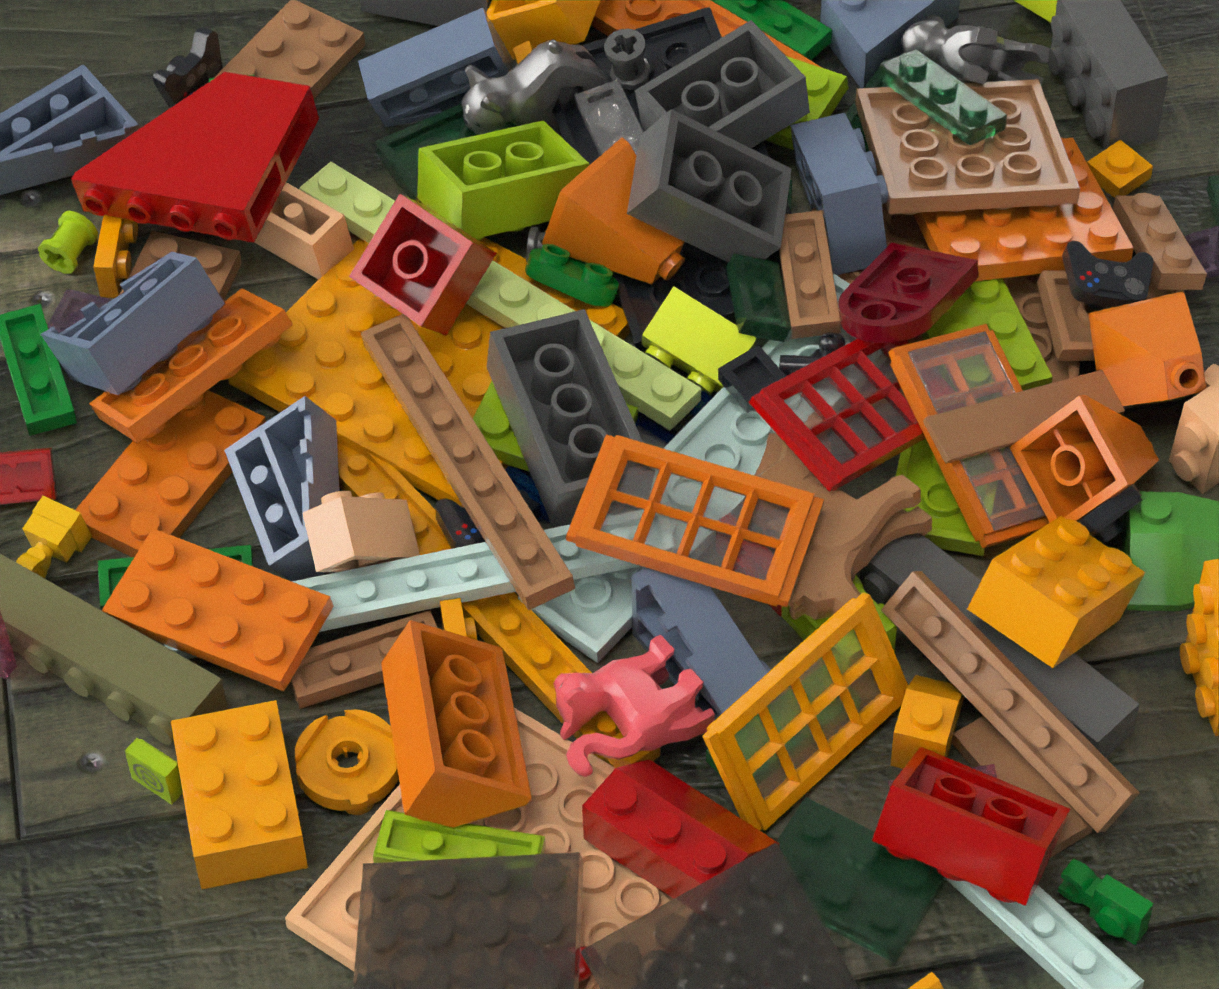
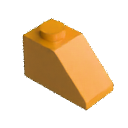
M919 675L914 676L906 688L894 729L890 766L903 769L920 746L948 758L953 733H955L965 698L952 683Z

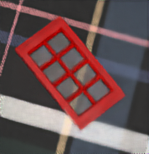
M856 339L761 389L749 401V404L829 492L837 490L926 439L890 365L892 360L888 352L892 348L910 344L907 340L876 343ZM933 368L918 371L931 399L955 393ZM962 403L938 409L937 411L938 413H943L964 406Z

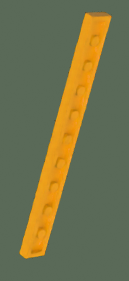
M337 436L339 487L343 491H351L352 497L381 492L384 493L385 499L407 500L419 554L424 555L451 549L436 520V510L395 467L368 453V458H366L364 455L339 443ZM515 592L461 603L464 618L474 617L476 633L486 643L502 647L507 666L563 724L564 720L556 707V691L553 684L555 679L561 673L592 672L532 610H528L524 603L518 600V595ZM600 711L573 734L576 739L582 735L600 733L617 739L624 737L606 711ZM661 747L652 751H639L631 757L620 760L598 754L593 755L617 768L648 759L654 761L660 757Z

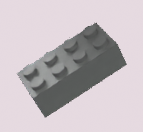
M585 309L490 332L486 367L553 528L571 524L606 434L613 437L619 435L643 442ZM627 461L616 491L648 500L655 469ZM612 500L607 514L632 508L633 506Z

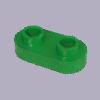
M544 244L542 248L531 250L525 272L532 279L591 305L610 306L613 304L619 283L612 277L613 273L609 268L596 263H582L569 257L570 253L567 250L553 244Z

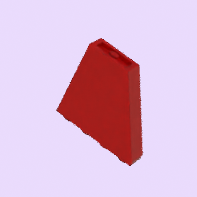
M223 72L76 171L71 181L83 211L97 216L107 215L133 220L140 224L150 223L176 228L184 232L194 231L219 236L227 240L237 239L255 243L319 120L311 88L308 85Z

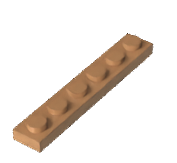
M912 571L881 611L1097 833L1107 831L1140 792L922 571Z

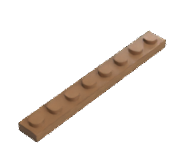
M402 314L361 332L366 350L526 608L531 610L574 590L573 575L408 317Z

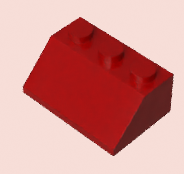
M920 746L891 784L872 841L885 846L889 853L898 858L916 859L935 867L942 876L954 881L965 880L987 889L988 893L997 900L1007 903L1017 902L1026 906L1040 882L1071 809Z
M650 759L615 768L582 805L584 840L714 926L780 849V843Z

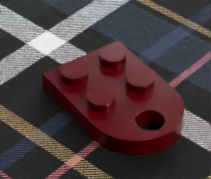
M890 243L840 295L838 306L841 326L849 335L868 342L891 343L917 337L928 331L979 277L978 260Z

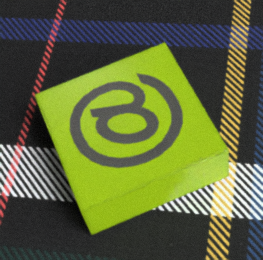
M136 738L125 750L132 779L172 805L183 794L178 762L143 739Z

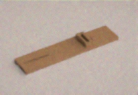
M1103 370L928 416L925 417L923 423L945 464L1013 445L1079 395H1087L1121 415L1125 412V409Z

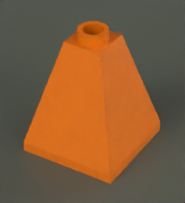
M623 137L560 190L542 241V245L553 244L567 250L571 258L586 263L600 264L613 272L649 284H653L659 277H663L666 281L677 273L685 261V258L680 255L684 241L627 214L636 154L630 143Z
M1183 292L1088 313L1096 371L1103 370L1123 406L1171 400L1200 393L1206 389L1202 352Z
M1079 395L1009 447L1049 522L1060 516L1065 519L1080 521L1101 504L1134 484L1159 461L1151 442L1140 425L1087 395Z

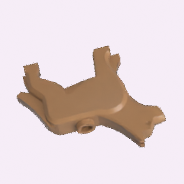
M814 412L808 416L804 424L810 428L823 421V419ZM831 428L816 435L829 451L830 443L825 435L832 431ZM769 433L764 455L754 476L815 493V497L824 499L821 513L789 601V612L794 620L804 614L815 620L830 618L851 598L856 599L861 595L853 584L855 575L868 565L883 546L905 535L918 533L925 536L932 530V517L920 507H915L921 502V489L903 475L891 477L888 482L858 499L853 498L840 489L829 492L777 433ZM758 500L751 519L763 529L764 535L779 539L790 509ZM915 507L913 510L909 512L904 510L906 508Z

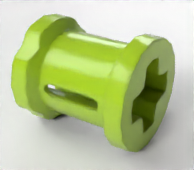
M65 211L58 219V229L50 239L42 241L38 251L40 258L50 268L63 274H71L78 266L77 258L86 246L92 245L97 240L98 231L95 225L84 215L74 211Z

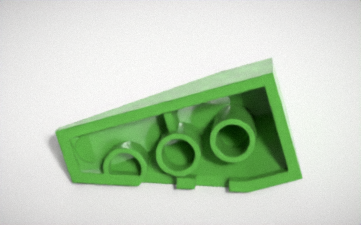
M1139 491L1142 494V501L1123 514L1122 523L1126 529L1121 532L1122 551L1131 558L1134 565L1146 573L1126 610L1182 611L1193 608L1195 604L1193 588L1195 584L1200 582L1204 561L1219 559V501L1180 492Z

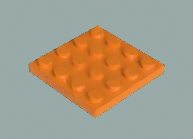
M1073 137L1061 139L1080 187L1078 204H1063L1055 207H1012L1006 210L991 208L964 210L962 212L937 211L913 214L931 251L978 260L979 277L975 281L1041 274L1042 271H1065L1062 254L1070 241L1082 243L1093 256L1099 259L1127 262L1132 259L1133 246Z

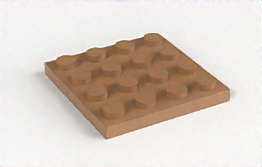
M1039 79L986 82L985 84L957 83L860 88L856 90L855 105L869 151L872 152L877 176L883 175L888 190L886 206L889 214L913 215L919 212H962L964 210L991 208L1006 210L1012 207H1055L1063 204H1078L1080 187Z

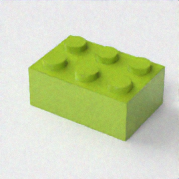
M543 120L419 148L417 198L424 205L479 241L485 236L506 231H521L527 226L550 221L560 190L589 166V162Z

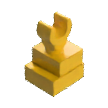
M42 496L32 510V515L22 528L32 547L26 553L20 555L16 563L45 578L51 565L52 556L67 563L75 550L82 552L92 538V535L81 513L46 496Z

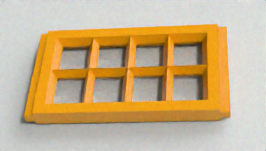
M862 593L856 599L851 598L706 728L707 732L702 736L740 818L759 831L761 829L767 830L902 705L908 683L870 594Z

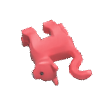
M662 635L656 636L650 641L649 650L643 655L612 660L594 673H561L555 679L553 684L556 691V707L564 720L560 730V736L563 740L571 737L600 711L607 712L624 736L621 739H617L600 733L586 734L571 743L566 756L568 764L579 776L587 777L593 773L592 765L588 761V754H598L617 760L633 756L639 751H652L668 743L686 741L707 732L706 728L715 720V713L711 708L705 711L700 707L695 708L696 695L702 689L704 682L692 669L683 670L679 674L677 684L665 689L660 687L669 678V672L665 668L666 661L674 655L675 650Z

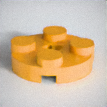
M357 709L344 710L345 716H337L329 720L327 715L322 716L305 728L296 743L295 763L298 784L305 794L320 806L337 811H346L352 815L365 814L372 809L374 803L381 801L391 792L399 779L391 726L379 716ZM348 752L358 754V764L350 768L340 767L339 762L336 760L340 754H344L346 758L348 757Z

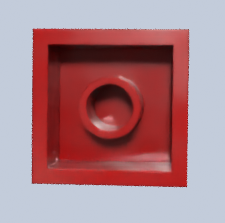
M399 194L349 277L421 327L446 336L497 253L426 205Z

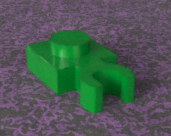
M1072 859L1061 873L1060 877L1064 881L1058 887V892L1074 903L1084 904L1089 907V917L1096 920L1098 926L1107 934L1114 937H1122L1136 946L1148 929L1154 903L1108 874L1101 880L1087 865L1079 860Z

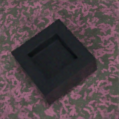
M759 345L718 368V380L746 413L754 409L749 404L752 396L759 393L761 389L786 377Z

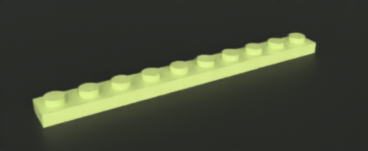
M331 161L299 188V190L344 214L348 230L370 243L395 202L392 198ZM495 261L491 262L466 303L504 328L575 312V310ZM590 320L627 404L638 407V411L671 430L701 401V387Z

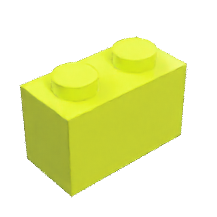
M674 286L642 334V345L647 348L645 354L668 368L673 364L689 374L686 379L701 387V392L707 395H711L713 391L719 392L724 387L718 380V368L754 348L757 340L753 335Z

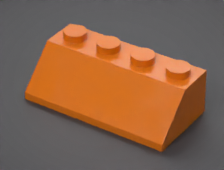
M409 620L381 662L404 814L423 821H430L454 828L527 805L532 797L502 647Z

